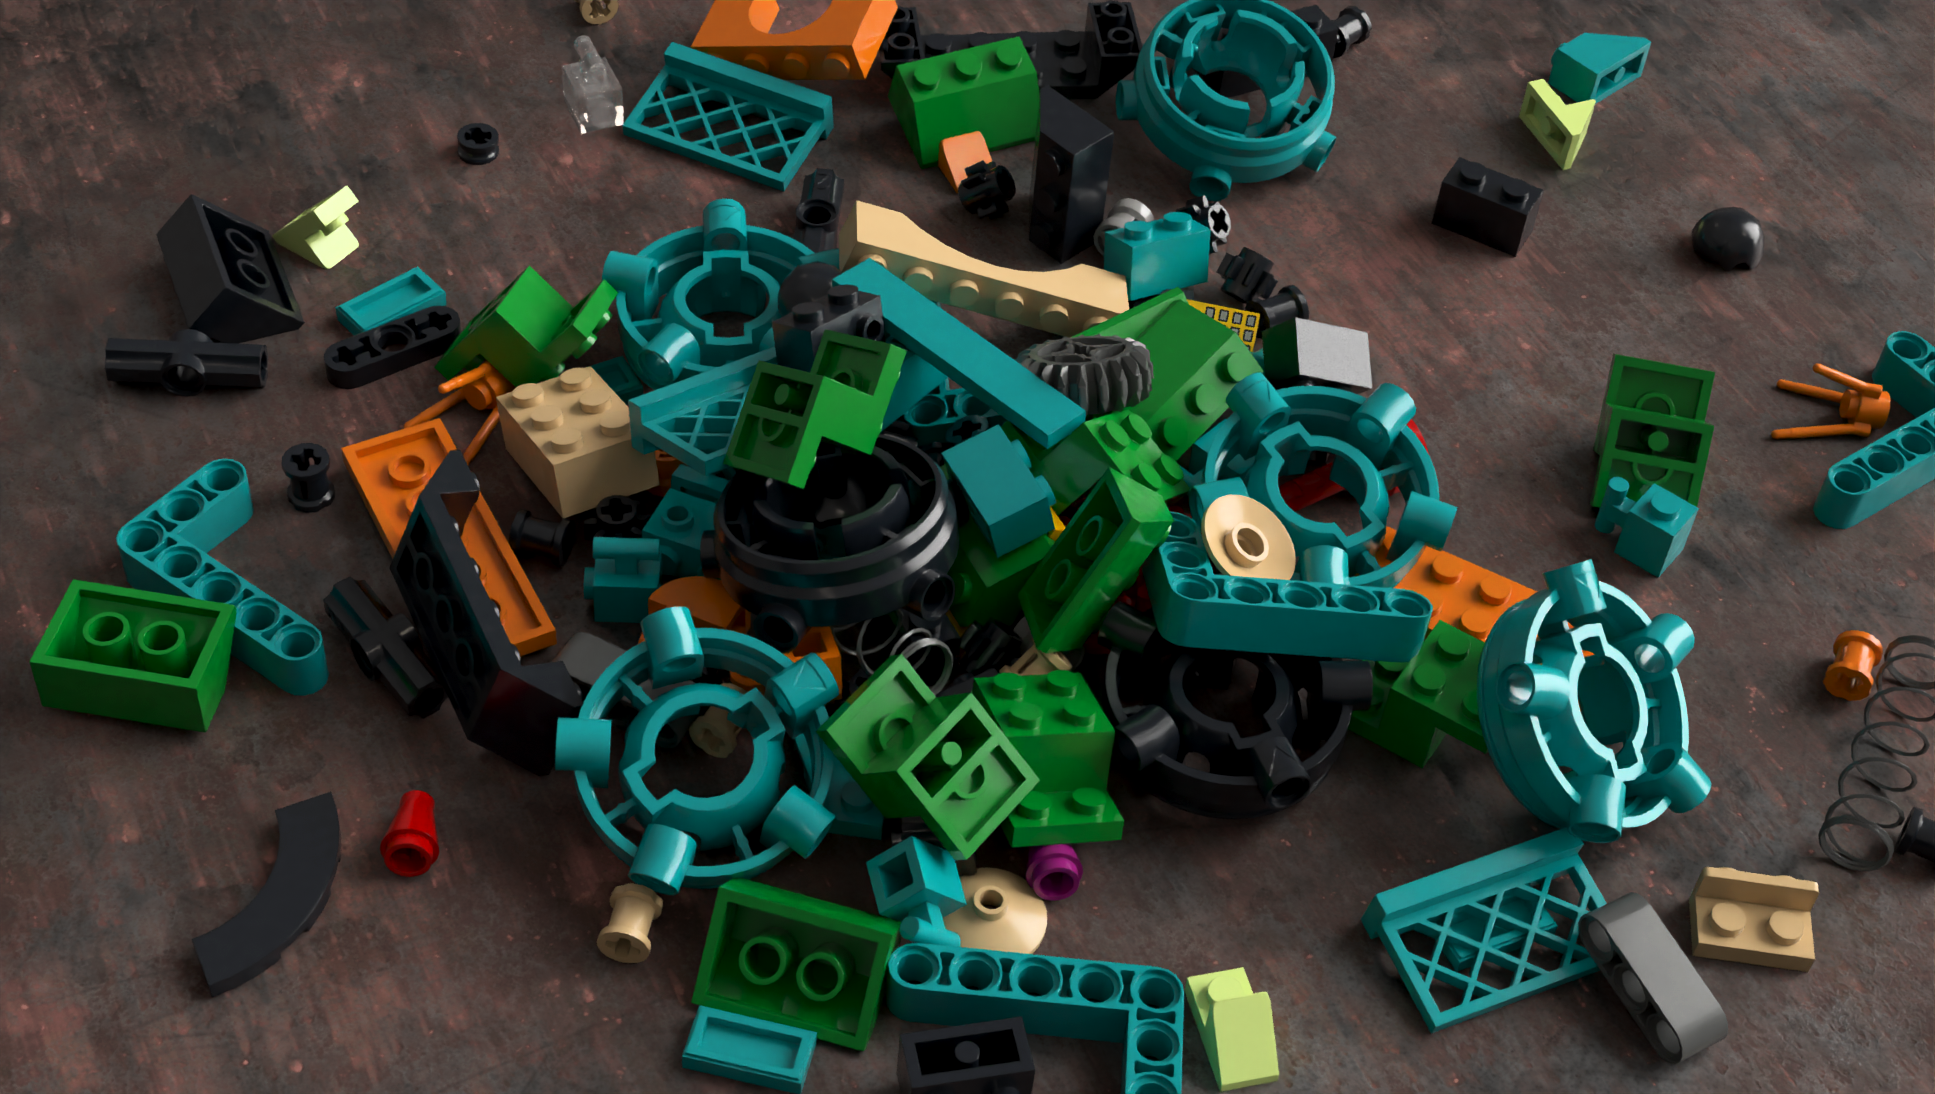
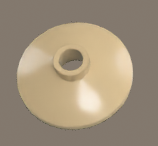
M1232 494L1222 496L1208 506L1201 522L1202 539L1209 557L1223 575L1281 580L1291 579L1296 564L1294 546L1286 528L1272 511L1254 499Z
M977 868L975 875L964 874L960 877L967 905L943 918L945 929L956 932L960 936V947L1033 954L1041 944L1046 932L1047 911L1043 899L1035 893L1027 881L1012 872L997 868ZM983 905H992L998 908L987 909Z

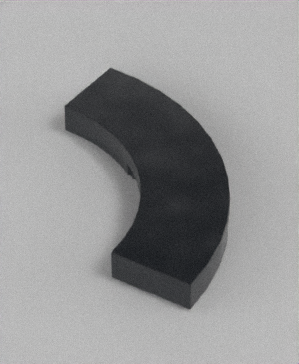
M332 792L275 810L280 832L279 850L275 865L267 882L257 896L236 916L212 931L192 939L212 997L244 984L277 963L282 958L281 952L292 944L303 931H309L321 915L331 896L330 888L337 871L338 862L340 863L342 838L338 812Z

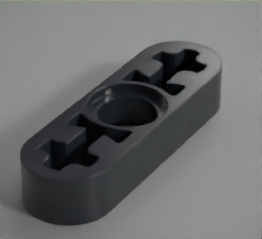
M432 306L336 342L329 346L324 353L327 379L337 388L354 389L443 355L461 332L460 317L452 308ZM394 342L406 345L402 350L387 352L381 349L384 345Z

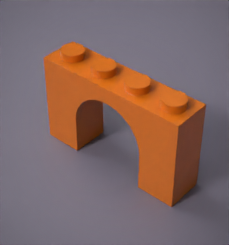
M715 0L691 48L782 80H865L898 6L895 0H832L823 15L811 24L788 33L770 34L768 32L780 10L776 0Z

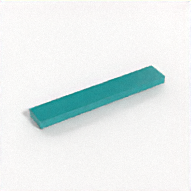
M871 258L832 279V287L845 284L855 285L859 291L880 295L885 332L1046 449L1070 435L1085 422L1086 410Z

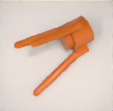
M485 361L475 369L440 384L438 391L441 394L460 389L404 424V428L430 421L464 399L475 409H493L463 453V457L469 466L500 421L496 397L510 393L516 388L488 361Z
M1819 363L1813 365L1814 372L1854 390L1847 389L1844 393L1783 379L1777 381V387L1780 389L1840 403V417L1846 418L1849 424L1777 429L1771 433L1773 439L1848 434L1869 437L1871 428L1881 429L1887 421L1890 410V394L1887 391H1882V385L1863 382Z

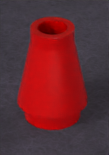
M412 790L402 795L399 808L380 844V852L384 858L385 865L390 871L400 876L415 877L424 874L439 856L434 817L435 801L430 794L424 791Z

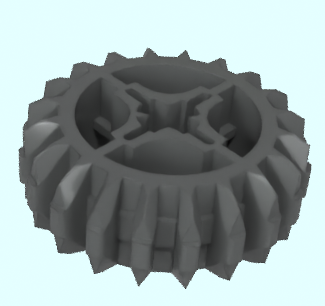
M1081 334L1078 337L1070 338L1063 336L1059 340H1046L1043 344H1033L1028 349L1020 352L1018 358L1015 359L1016 362L1086 410V416L1091 414L1104 415L1110 411L1121 412L1125 407H1134L1140 401L1148 398L1149 392L1152 391L1151 379H1154L1153 362H1150V352L1146 349L1145 344L1130 337L1121 338L1117 335L1101 336L1100 334L1095 336H1084Z

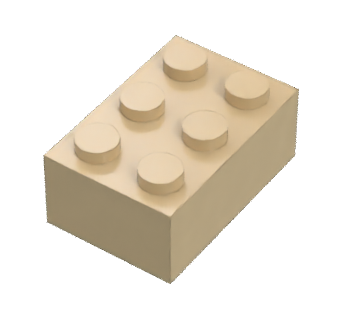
M591 366L568 369L558 377L537 384H522L512 392L496 397L506 450L563 519L597 507L598 503L608 496L621 495L627 497L660 485L655 451L644 455L632 448L629 407Z

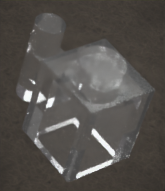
M586 35L580 36L574 41V47L580 57V62L562 66L564 102L581 134L623 125L622 87L606 57H600L590 37Z

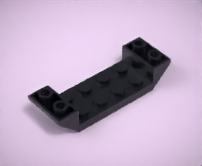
M1111 0L1103 3H1088L1085 31H1019L1016 33L993 34L977 32L974 34L954 35L941 33L921 35L916 7L898 6L878 50L881 70L893 79L897 65L1019 36L1037 72L1039 94L1040 89L1048 85L1068 100L1097 99L1117 84L1119 80H1122L1134 71L1143 46L1131 2Z
M450 450L419 495L389 569L467 739L537 776L549 775L555 764L558 717L578 718L583 705L582 692L580 687L572 681L563 661L521 666L519 651L514 644L510 643L500 622L498 607L493 600L489 599L479 578L478 565L472 557H469L461 540L464 525L474 503L479 498L478 478L473 471H470L461 451Z

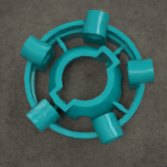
M1188 0L1167 12L1154 26L1140 51L1133 79L1119 80L1116 89V114L1119 121H1138L1150 141L1165 156L1192 172L1189 189L1196 197L1205 195L1207 201H1221L1229 195L1232 183L1270 180L1294 170L1301 164L1316 173L1320 170L1337 139L1336 136L1325 131L1333 106L1335 90L1334 69L1326 48L1314 31L1297 15L1272 1ZM1221 28L1229 29L1225 38L1217 41ZM1158 51V52L1164 54L1165 56H1154V55H1155V52ZM1166 57L1174 60L1173 67L1169 77L1167 71ZM1193 68L1207 75L1215 71L1228 70L1248 76L1261 88L1265 95L1266 112L1262 121L1247 126L1250 115L1248 102L1224 97L1209 88L1199 75L1188 77L1186 72ZM1305 74H1307L1315 90L1316 97L1311 95L1304 106L1297 102L1304 85ZM1170 87L1174 89L1175 96L1184 113L1169 99ZM1288 124H1290L1291 127L1289 132L1284 133Z
M723 198L708 203L704 208L702 215L703 226L671 233L648 245L637 255L610 251L604 264L602 280L605 279L618 292L616 296L617 326L623 343L625 357L630 367L645 384L653 390H657L775 347L772 322L781 318L778 310V293L783 279L797 266L816 261L834 265L839 270V248L814 253L802 243L779 232L746 225L744 207L733 199ZM767 292L769 297V304L764 311ZM666 294L665 298L662 301L660 310L658 312V317L656 319H652L656 311V308L659 304V297ZM732 311L741 312L756 318L750 322L743 323L744 336L727 338L714 337L713 324L698 317L712 314V312Z
M1260 372L1245 377L1231 389L1226 397V404L1234 413L1222 424L1211 443L1201 484L1193 485L1189 489L1191 516L1198 524L1200 531L1204 512L1216 499L1232 494L1246 496L1258 501L1277 516L1290 535L1295 556H1299L1295 571L1290 579L1294 581L1394 588L1418 562L1426 546L1442 551L1457 507L1439 501V485L1431 458L1421 441L1407 426V423L1416 414V407L1412 398L1402 388L1391 383H1383L1368 398L1345 390L1324 386H1296L1276 390ZM1311 451H1327L1335 454L1329 480L1344 487L1355 497L1361 507L1359 515L1363 530L1346 536L1335 522H1315L1297 514L1282 498L1278 487V477L1304 474ZM1240 454L1245 461L1256 455L1254 464L1246 473L1244 480L1240 477L1218 480L1226 465L1236 455ZM1398 486L1406 505L1386 559L1393 562L1382 568L1374 556L1380 550L1386 535L1387 516L1390 511L1387 490H1392Z
M1592 559L1542 573L1547 588L1515 603L1498 618L1485 641L1478 665L1477 705L1480 725L1490 757L1503 782L1519 803L1537 818L1557 829L1568 827V831L1572 836L1592 843H1611L1617 841L1621 837L1623 829L1645 825L1659 817L1667 808L1674 813H1684L1692 810L1707 797L1711 789V781L1688 754L1689 725L1687 707L1681 680L1676 668L1694 647L1695 637L1691 627L1682 618L1670 613L1659 614L1651 620L1625 593L1609 584L1598 581ZM1568 623H1570L1574 628L1569 629ZM1582 650L1592 652L1594 655L1584 657ZM1579 703H1580V705H1581V710H1582L1583 717H1582L1581 712H1580ZM1623 742L1622 749L1615 755L1613 749L1604 746ZM1558 766L1569 767L1573 771L1562 774Z
M687 607L665 608L646 616L640 623L645 641L626 651L605 669L587 694L578 718L558 717L555 770L574 772V781L579 801L597 835L621 861L630 866L628 872L630 880L636 884L651 888L654 892L665 895H677L680 887L710 889L718 888L732 878L749 880L771 869L793 850L804 859L808 858L827 835L837 819V816L823 807L833 775L834 754L816 733L829 718L824 704L839 695L837 682L827 665L813 652L793 663L774 647L746 634L717 628H695L691 612ZM703 667H710L741 674L766 688L763 696L756 687L742 694L737 690L718 684L696 683L676 687L652 700L643 691L642 687L638 685L649 679L653 690L702 677ZM625 696L632 706L639 710L626 730L624 738L626 745L618 765V778L625 802L618 804L615 809L604 814L595 795L594 788H608L612 720L605 718L617 702ZM701 706H714L728 711L727 720L742 729L746 728L752 738H755L752 741L754 754L749 773L734 790L721 796L710 798L693 797L674 789L657 800L641 779L656 763L655 742L662 727L677 718L699 714ZM785 731L791 739L803 733L809 748L812 765L810 795H807L797 786L793 785L779 800V778L784 773L786 766L783 748ZM632 816L645 829L639 847L626 839L615 828L620 824L626 823ZM763 825L759 843L765 846L767 850L754 856L748 845L749 841L747 838ZM681 831L694 833L701 838L700 851H709L733 845L735 854L739 857L740 861L717 866H693L697 843L692 837Z

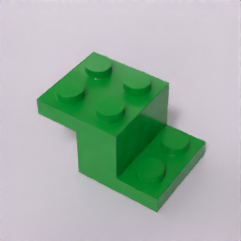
M529 265L467 323L434 368L449 381L463 368L470 371L477 368L486 359L515 387L527 383L537 384L538 382L555 378L566 367L563 363L571 355L578 359L597 340L598 337L595 334L613 316L608 308L618 292L603 279L572 307Z
M825 329L810 373L758 360L723 464L804 489L809 473L814 467L820 441L871 455L875 442L881 433L883 419L894 387L900 378V371L907 350L890 343Z
M1613 353L1593 448L1600 455L1590 501L1591 506L1600 508L1609 480L1613 477H1621L1629 483L1626 497L1635 502L1655 483L1697 507L1714 431V425L1706 422L1705 418L1715 372Z
M1128 408L1121 412L1117 411L1083 422L1070 435L1048 449L1008 420L1001 426L1010 442L1018 439L1023 445L1030 459L1032 468L1029 470L1034 478L1042 475L1048 482L1056 499V504L1051 507L1057 516L1080 508L1108 467L1162 495L1167 506L1177 503L1189 492L1190 487L1183 480L1184 474L1179 464L1170 456L1163 454L1152 440V432L1148 424Z
M1439 620L1423 642L1419 653L1409 662L1362 660L1368 661L1372 670V702L1368 711H1352L1348 729L1422 769L1446 734L1486 754L1488 749L1483 737L1477 705L1478 665L1485 642Z
M902 654L890 656L816 731L886 819L920 816L955 860H967L1040 781L971 692L935 697Z
M1054 670L1042 675L1020 676L1014 673H999L994 677L974 678L972 694L1040 779L1033 789L1000 823L1011 847L1121 840L1124 819L1106 790L1115 730L1081 673Z

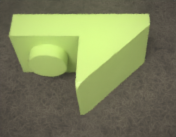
M1544 79L1528 82L1519 117L1561 169L1566 170L1571 168L1584 140L1596 101L1591 99L1565 105Z
M345 186L305 210L273 234L272 237L279 245L321 268L330 269L359 246L357 239L345 225L349 219L344 213L355 205L358 199L349 187Z
M1244 967L1187 977L1184 991L1220 1092L1278 1081V1059L1271 1001L1268 993H1253Z

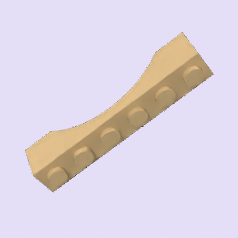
M856 200L839 233V270L842 273L871 258L929 300L1070 338L1129 310L1126 277L1124 275L1085 264L1048 272L1019 271L995 266L969 257L943 244L919 228L903 213Z

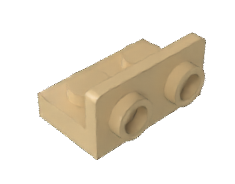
M1729 867L1703 868L1689 898L1692 955L1809 972L1815 960L1810 911L1819 896L1818 883L1799 880L1786 875L1771 876L1742 872Z

